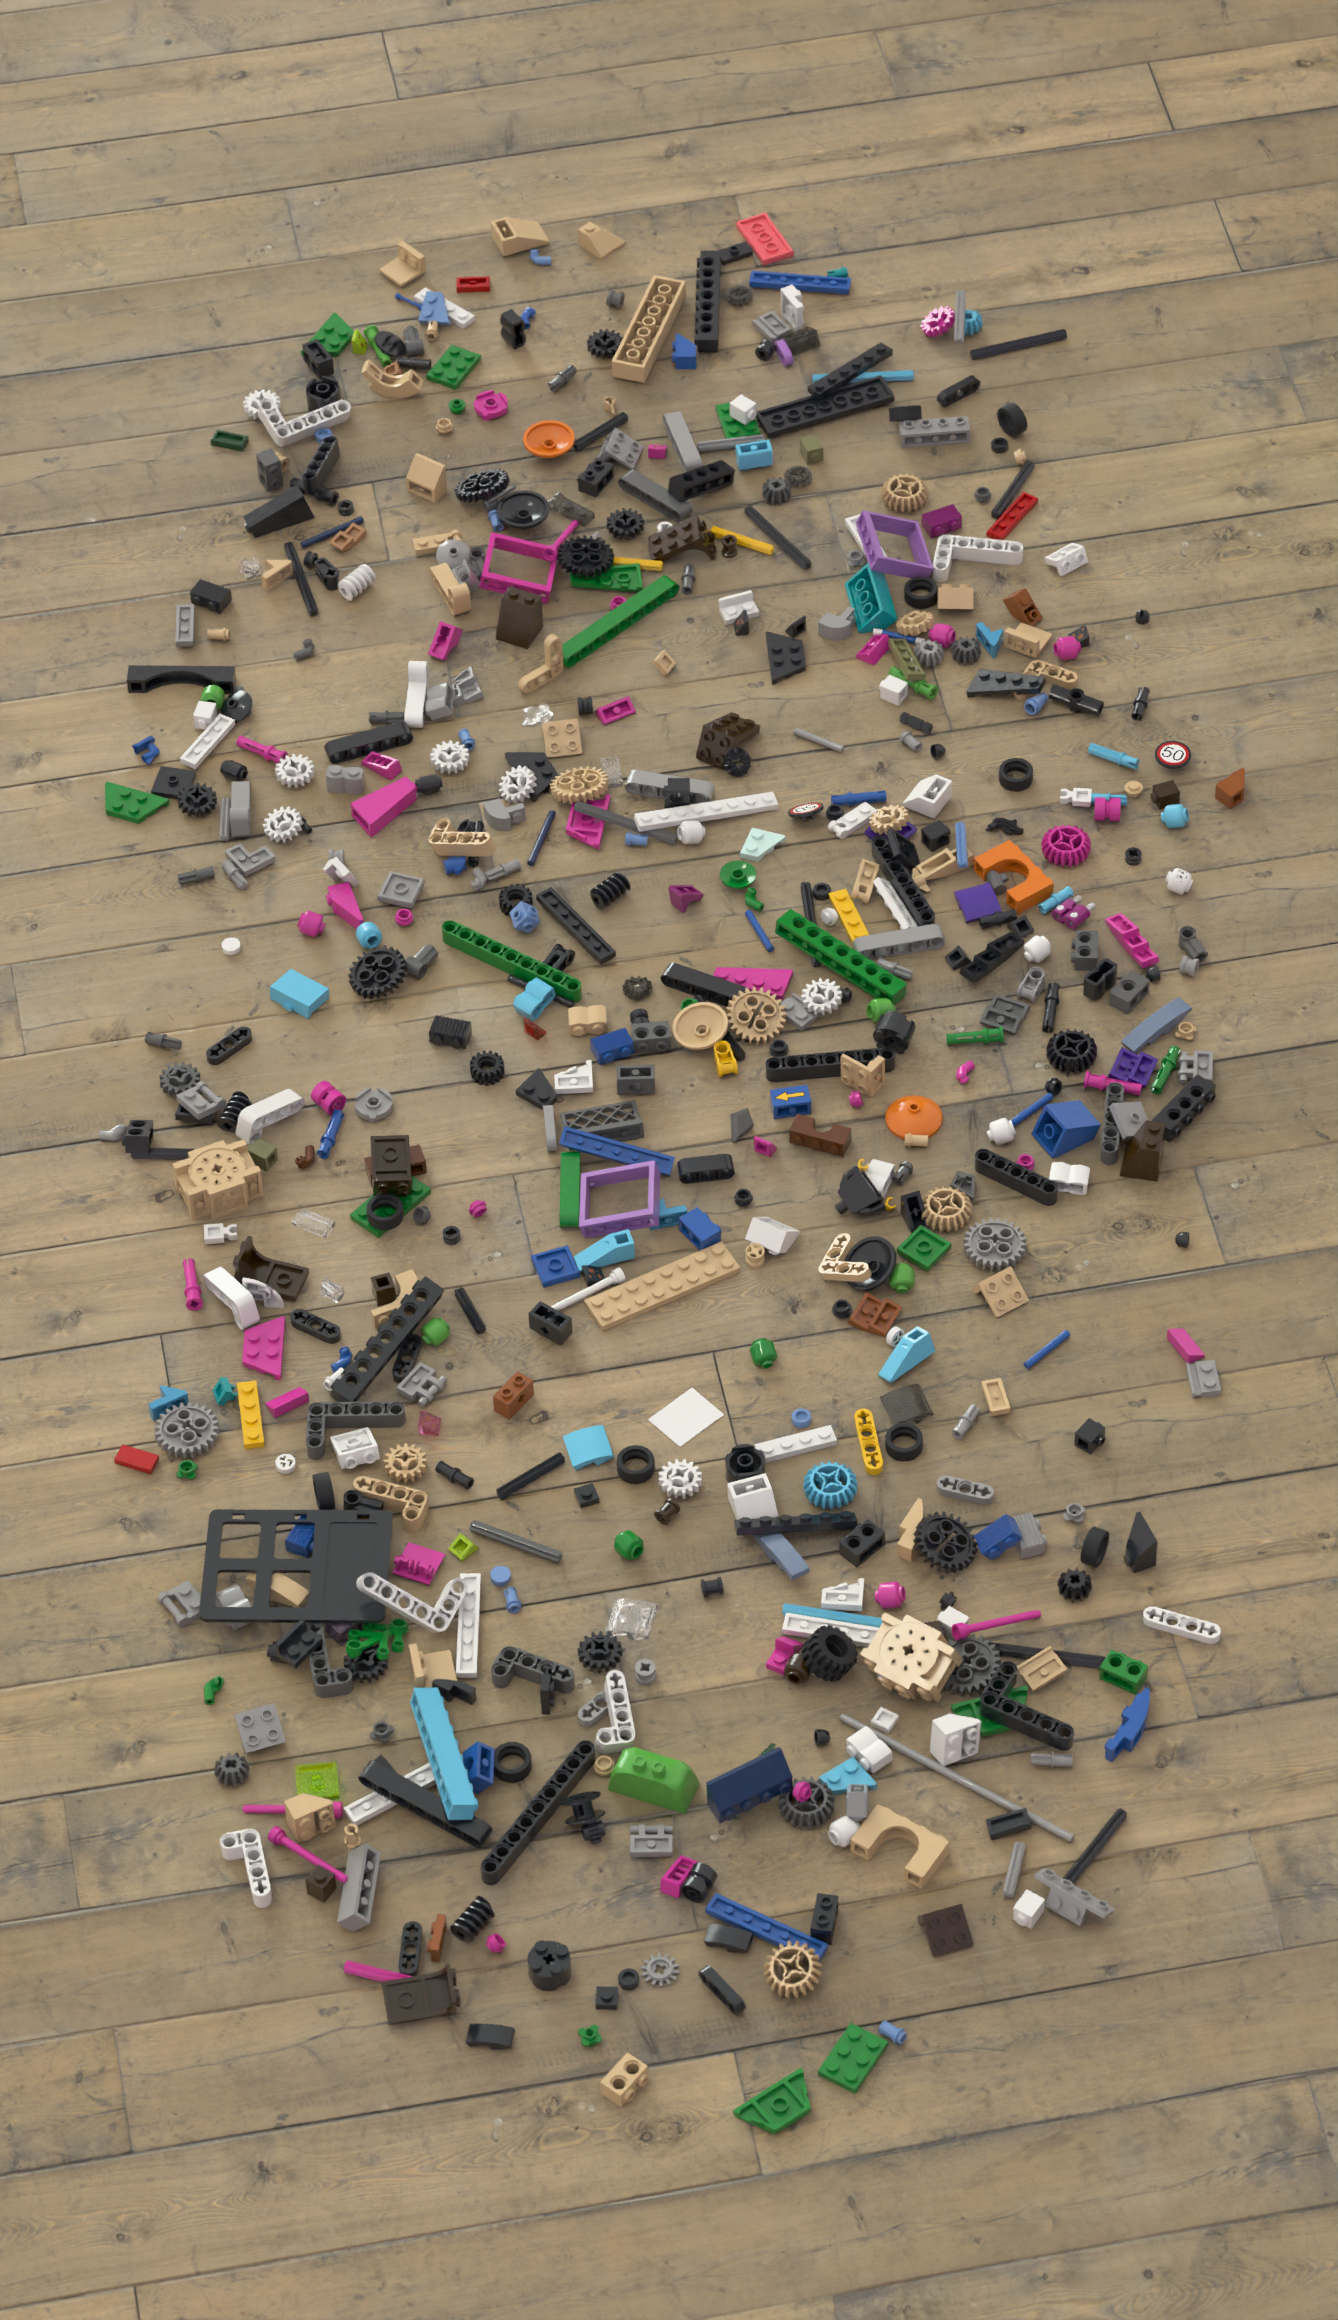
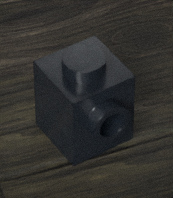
M1088 1418L1075 1432L1074 1445L1091 1455L1098 1446L1101 1447L1106 1440L1105 1427L1101 1423Z

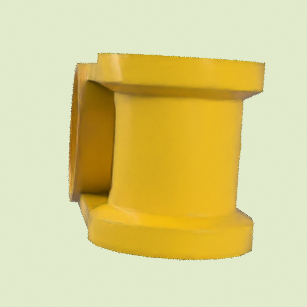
M726 1041L716 1042L714 1044V1062L719 1078L725 1074H738L737 1062L733 1056L730 1044Z

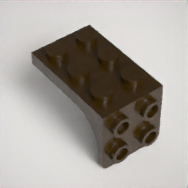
M697 515L692 516L648 537L650 560L664 561L690 549L701 550L711 560L716 559L715 553L717 552L714 545L715 535L712 531L708 530L704 520H700Z
M736 713L726 714L703 725L696 758L725 770L724 757L727 752L735 748L741 740L758 733L760 725L755 724V721L751 719H743Z
M409 1135L370 1136L373 1196L379 1194H392L398 1197L412 1195L413 1181L410 1166Z
M247 1236L246 1240L242 1241L240 1252L233 1260V1267H235L234 1278L241 1285H243V1278L254 1279L271 1287L282 1299L296 1302L309 1275V1268L263 1256L254 1247L252 1236Z
M450 1963L445 1964L443 1969L433 1973L381 1982L388 2025L457 2014V2007H460V1995L458 1989L454 1990V1986H457L455 1968L451 1969Z

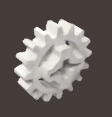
M264 389L261 392L255 390V394L249 393V397H245V401H243L244 411L248 413V417L253 416V419L259 417V402L264 398L271 399L279 410L281 408L279 396H276V393L271 394L270 390L264 392Z
M452 740L448 744L443 741L442 745L436 744V749L432 748V753H430L431 765L435 766V770L441 769V773L445 771L448 774L451 771L457 773L458 769L463 771V766H468V761H470L468 748L465 749L464 744L459 746L458 741L455 744L452 743Z
M292 754L290 758L286 755L285 760L280 759V763H276L275 774L277 781H281L282 785L287 783L288 787L294 785L297 788L298 784L304 786V782L310 783V778H314L313 761H309L308 757L302 758V754L298 757Z
M518 765L517 769L512 767L511 772L506 771V777H501L504 781L499 783V786L502 787L499 789V792L509 803L514 802L517 804L519 800L523 803L525 797L530 798L529 793H534L532 788L537 786L534 782L537 778L526 766L522 768Z
M283 806L279 811L274 809V813H268L269 818L264 819L266 823L263 824L264 832L271 841L275 839L276 843L280 840L285 843L287 838L292 840V836H298L297 831L302 830L301 825H303L300 813H297L295 808L291 810L289 806L286 810H284Z
M819 978V982L812 980V985L806 984V989H802L803 995H801L803 1006L808 1008L809 1013L814 1011L815 1015L819 1012L825 1015V1012L828 1011L831 1014V1009L837 1010L838 1005L842 1003V991L840 986H836L835 981L829 983V979H826L825 982H822V979Z
M675 1459L674 1464L669 1461L668 1467L662 1466V1472H659V1486H661L662 1492L667 1491L668 1497L674 1494L675 1499L679 1495L685 1499L687 1494L692 1497L693 1491L698 1492L699 1486H702V1472H699L698 1466L694 1467V1462L687 1464L686 1459H684L682 1463H679L678 1459Z

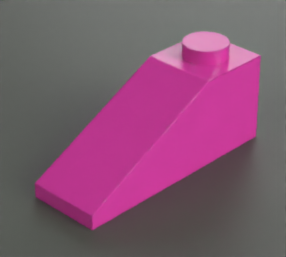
M349 881L328 886V894L325 895L327 905H331L335 914L357 930L364 923Z

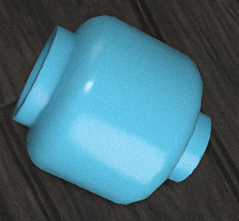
M1182 804L1167 805L1164 812H1161V821L1169 829L1182 828L1186 825V822H1189L1188 809L1184 808Z
M364 922L357 928L356 938L365 949H374L381 943L382 933L374 923Z

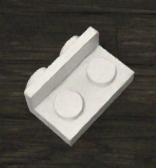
M1071 543L1045 557L1046 564L1057 567L1059 576H1064L1086 564L1088 558L1084 546Z
M751 590L719 599V613L726 625L733 624L743 610L747 611L748 619L759 617V610L753 601Z
M337 857L329 860L323 868L335 882L341 878L344 882L349 881L354 887L360 883Z

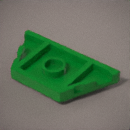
M333 312L310 341L318 339L331 357H338L352 341L354 330L337 313Z
M108 781L105 782L106 815L140 824L147 817L156 814L158 808L169 806V799Z
M1027 1685L1012 1689L1007 1698L1025 1705ZM980 1697L951 1705L953 1714L981 1721V1737L1013 1730L983 1717L980 1714Z
M797 2069L733 2110V2115L776 2135L811 2113L803 2069Z

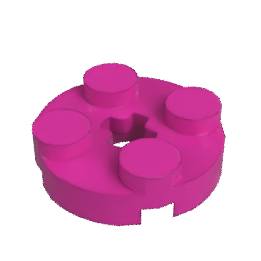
M489 390L481 392L476 396L474 410L483 420L488 421L491 418L507 414L508 400L503 393L499 392L497 394Z

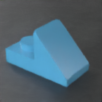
M983 622L977 623L976 638L992 659L996 658L1002 645L1003 628L991 632Z
M662 1198L659 1204V1226L649 1227V1229L655 1230L679 1225V1217L687 1213L686 1205L666 1208L664 1198Z
M161 1385V1398L148 1404L150 1417L153 1421L160 1419V1414L166 1415L165 1409L172 1411V1405L179 1408L180 1403H183L184 1406H187L189 1402L187 1392Z

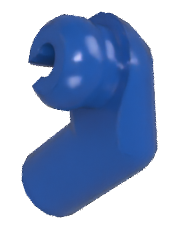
M532 307L526 308L520 316L525 322V329H529L531 326L529 318H534V315H536V310L532 309Z
M342 1347L339 1350L341 1354L339 1361L330 1365L334 1373L339 1368L345 1369L348 1364H351L353 1355L348 1347Z

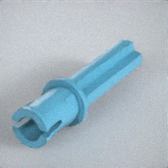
M1091 743L1088 747L1090 754L1118 763V766L1124 765L1134 770L1139 766L1136 763H1140V759L1128 756L1125 752L1119 753Z

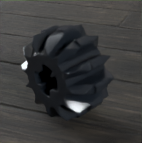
M1068 1568L1067 1573L1062 1572L1057 1583L1059 1594L1064 1595L1065 1600L1070 1598L1072 1602L1075 1599L1082 1602L1083 1597L1088 1598L1092 1590L1090 1575H1086L1085 1570L1079 1572L1078 1568L1075 1571Z

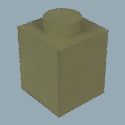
M817 435L800 438V452L806 463L811 464L823 461V446Z
M257 1138L254 1143L248 1146V1152L255 1166H259L260 1169L266 1172L278 1160L277 1147L260 1138Z

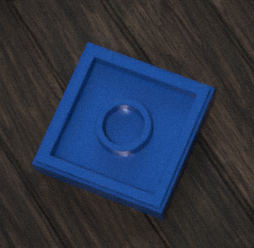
M568 1245L531 1255V1261L543 1288L580 1278V1272Z

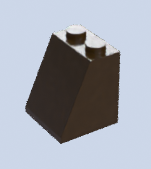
M510 586L502 596L496 640L528 649L543 628L542 597Z
M1146 1120L1125 1146L1120 1170L1121 1177L1158 1182L1164 1154L1165 1123Z

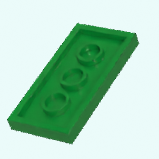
M412 1175V1195L398 1197L403 1204V1217L431 1194V1188ZM372 1195L350 1214V1219L379 1238L388 1230L375 1229L368 1222L366 1210L369 1200L374 1197ZM381 1207L374 1211V1214L379 1217H389L396 1213V1210L391 1207Z

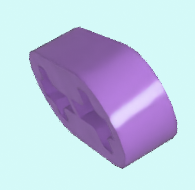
M784 339L775 341L776 353L783 366L793 365L792 353Z

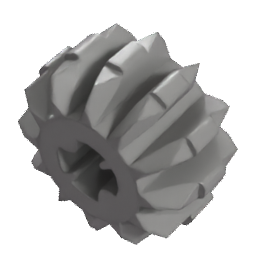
M930 639L929 641L922 640L914 648V655L921 667L926 666L928 669L929 666L935 668L936 664H941L944 652L942 644H938L937 640L933 642Z

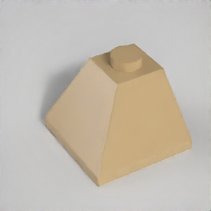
M588 222L578 229V244L601 260L625 245L624 240L595 223Z

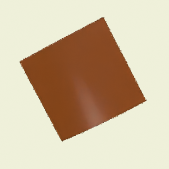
M866 1292L850 1317L848 1324L871 1334L885 1337L902 1307L886 1297L882 1301Z

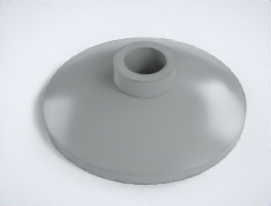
M447 540L437 549L438 564L447 563L452 571L453 568L456 569L461 565L464 559L469 561L470 548L463 541Z

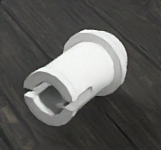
M339 1368L330 1377L327 1376L323 1385L328 1391H332L330 1387L337 1378L341 1379L342 1376L340 1375L344 1370L343 1368Z

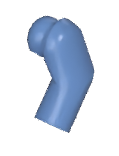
M537 249L530 250L529 258L535 264L551 265V257L538 255L539 251Z

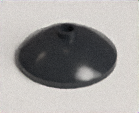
M516 491L500 500L497 506V514L499 519L509 527L529 529L538 526L546 520L549 515V504L539 493Z
M877 1236L868 1237L856 1243L850 1249L844 1261L867 1263L872 1274L868 1280L863 1282H846L859 1291L873 1290L885 1283L893 1273L896 1265V1251L893 1245L885 1238Z

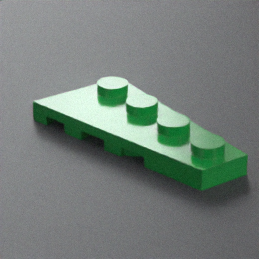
M639 563L611 566V570L607 569V573L602 572L601 576L595 574V578L591 575L588 578H585V575L579 578L578 574L572 576V572H570L571 587L640 592L643 590Z

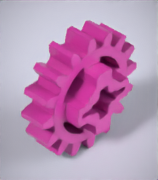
M941 306L939 310L935 308L934 311L929 312V316L924 317L925 320L921 321V328L924 334L930 338L933 335L937 337L938 334L942 336L955 323L953 309L948 306L945 308Z

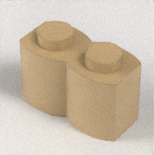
M577 1006L568 1009L570 1035L582 1036L588 1033L599 1035L608 1032L606 1006Z

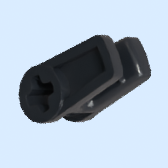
M326 558L316 560L314 563L317 568V577L327 590H337L340 581L338 579L339 570Z
M558 943L542 963L563 972L573 962L575 951L567 950Z

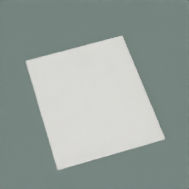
M690 1388L648 1420L681 1447L724 1414L695 1389Z

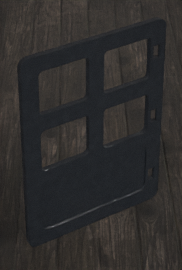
M216 1509L211 1511L209 1514L200 1599V1619L203 1622L298 1623L301 1619H304L306 1623L383 1622L386 1615V1606L361 1592L356 1582L361 1575L366 1573H374L388 1581L393 1524L392 1513L387 1510ZM232 1515L244 1516V1519H233ZM295 1516H307V1519H295ZM357 1516H369V1520H358ZM226 1524L260 1525L258 1557L221 1558L223 1526ZM314 1525L312 1557L310 1559L274 1558L277 1526ZM256 1573L253 1606L216 1607L218 1574ZM274 1573L311 1574L308 1606L304 1608L270 1607L272 1575ZM365 1577L364 1585L370 1588L372 1581ZM383 1587L381 1594L385 1598H387V1588Z

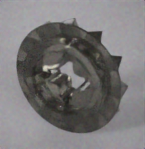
M744 286L732 287L726 293L728 303H733L734 306L748 305V302H751L753 297L752 291Z
M794 466L785 472L784 478L787 479L790 486L796 485L798 487L801 485L804 487L805 484H810L812 473L806 467Z
M631 976L630 980H625L623 985V993L632 1000L645 999L650 996L653 990L652 983L647 980V977L641 978L638 976L634 978Z

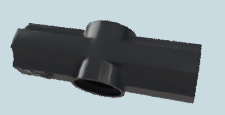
M1053 684L1050 689L1049 699L1068 705V709L1072 712L1085 711L1099 716L1104 707L1103 701L1086 696L1084 691L1079 688L1069 690Z

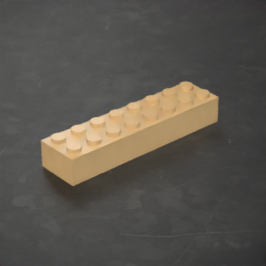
M657 275L653 276L613 357L612 377L645 383L686 298V281Z

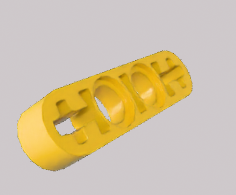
M859 1409L855 1412L854 1423L865 1471L870 1475H878L883 1470V1460L873 1416L868 1409ZM861 1417L866 1419V1424L863 1425ZM865 1431H869L872 1433V1435L869 1437H865L862 1435V1433ZM867 1447H874L876 1449L874 1452L865 1451ZM874 1459L876 1467H873L871 1460Z

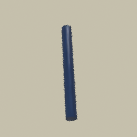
M359 516L300 542L302 549L336 535L339 531H345L352 523L359 525L364 520L362 516Z
M550 810L528 859L527 864L529 866H534L556 815V812Z

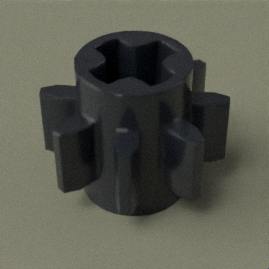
M601 1820L586 1822L585 1825L581 1826L584 1841L590 1840L592 1845L602 1842L601 1837L606 1835Z

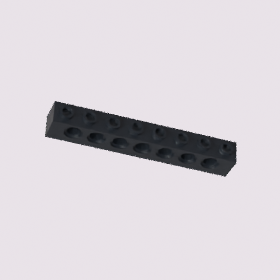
M700 251V258H697V268H700L697 269V279L699 280H696V290H699L696 291V301L699 302L695 303V310L698 312L695 313V323H698L695 324V334L698 335H694V344L698 346V353H718L721 255L720 251Z
M426 1276L421 1281L417 1280L411 1294H406L402 1298L401 1306L398 1309L394 1308L387 1323L383 1322L379 1326L378 1334L375 1337L371 1336L364 1351L360 1350L354 1357L355 1362L352 1365L348 1364L343 1370L341 1379L337 1378L330 1387L333 1399L338 1402H356L442 1298L444 1291L442 1287ZM417 1297H421V1298H423L425 1301H422V1302H421V1301H418L416 1298H417ZM410 1311L413 1315L409 1316L405 1312ZM394 1325H398V1326H400L402 1329L397 1330V1329H395L393 1326H394ZM387 1339L390 1343L385 1344L381 1340ZM375 1353L379 1357L373 1358L370 1354ZM363 1367V1368H365L367 1371H366V1372H361L358 1368ZM347 1382H353L355 1386H349Z

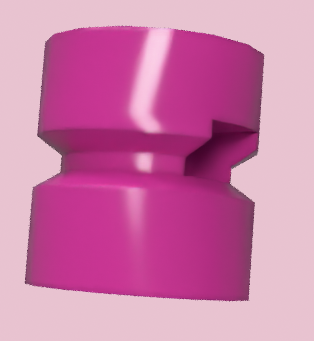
M1095 797L1094 821H1105L1106 818L1109 821H1120L1121 798H1110L1107 801L1106 798Z
M321 1081L311 1092L312 1101L331 1116L334 1110H342L346 1104L345 1095L336 1090L328 1081Z

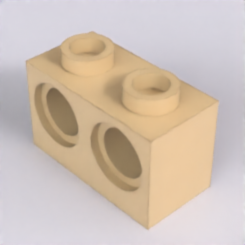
M626 2053L600 2082L601 2094L622 2107L626 2102L632 2100L639 2087H643L649 2079L648 2066L631 2054Z

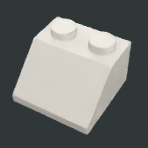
M753 1217L745 1239L751 1241L750 1244H760L768 1249L767 1252L778 1255L788 1251L799 1236L800 1231L769 1217Z

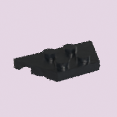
M766 632L772 685L777 684V680L783 677L788 679L795 674L806 671L802 640Z
M545 752L505 753V759L511 768L517 769L518 765L522 768L526 766L537 778L534 781L537 786L532 788L534 793H529L533 803L538 800L537 797L542 792L545 794L549 790L552 783L551 780H555V776H559Z

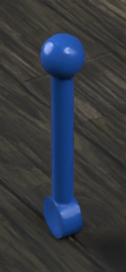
M400 293L395 294L396 299L406 301L418 307L419 310L422 309L423 304L401 296Z

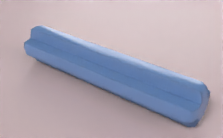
M961 821L955 824L957 864L960 869L967 868L966 827L965 823Z

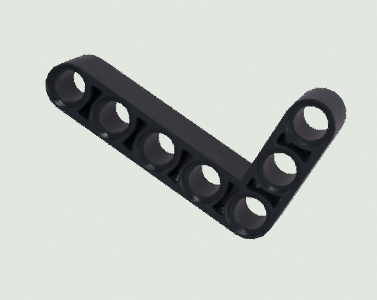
M1011 1661L1002 1662L980 1697V1714L987 1719L1058 1750L1067 1751L1071 1749L1074 1739V1729L1072 1726L1007 1698L1017 1681V1666Z

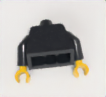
M860 1159L857 1166H853L843 1174L839 1185L840 1189L838 1190L842 1201L835 1205L836 1210L841 1215L847 1210L860 1216L876 1215L885 1210H893L896 1205L890 1206L888 1204V1201L893 1200V1197L887 1198L884 1203L882 1202L884 1198L865 1173L868 1171L869 1164L865 1167L861 1166L864 1159Z

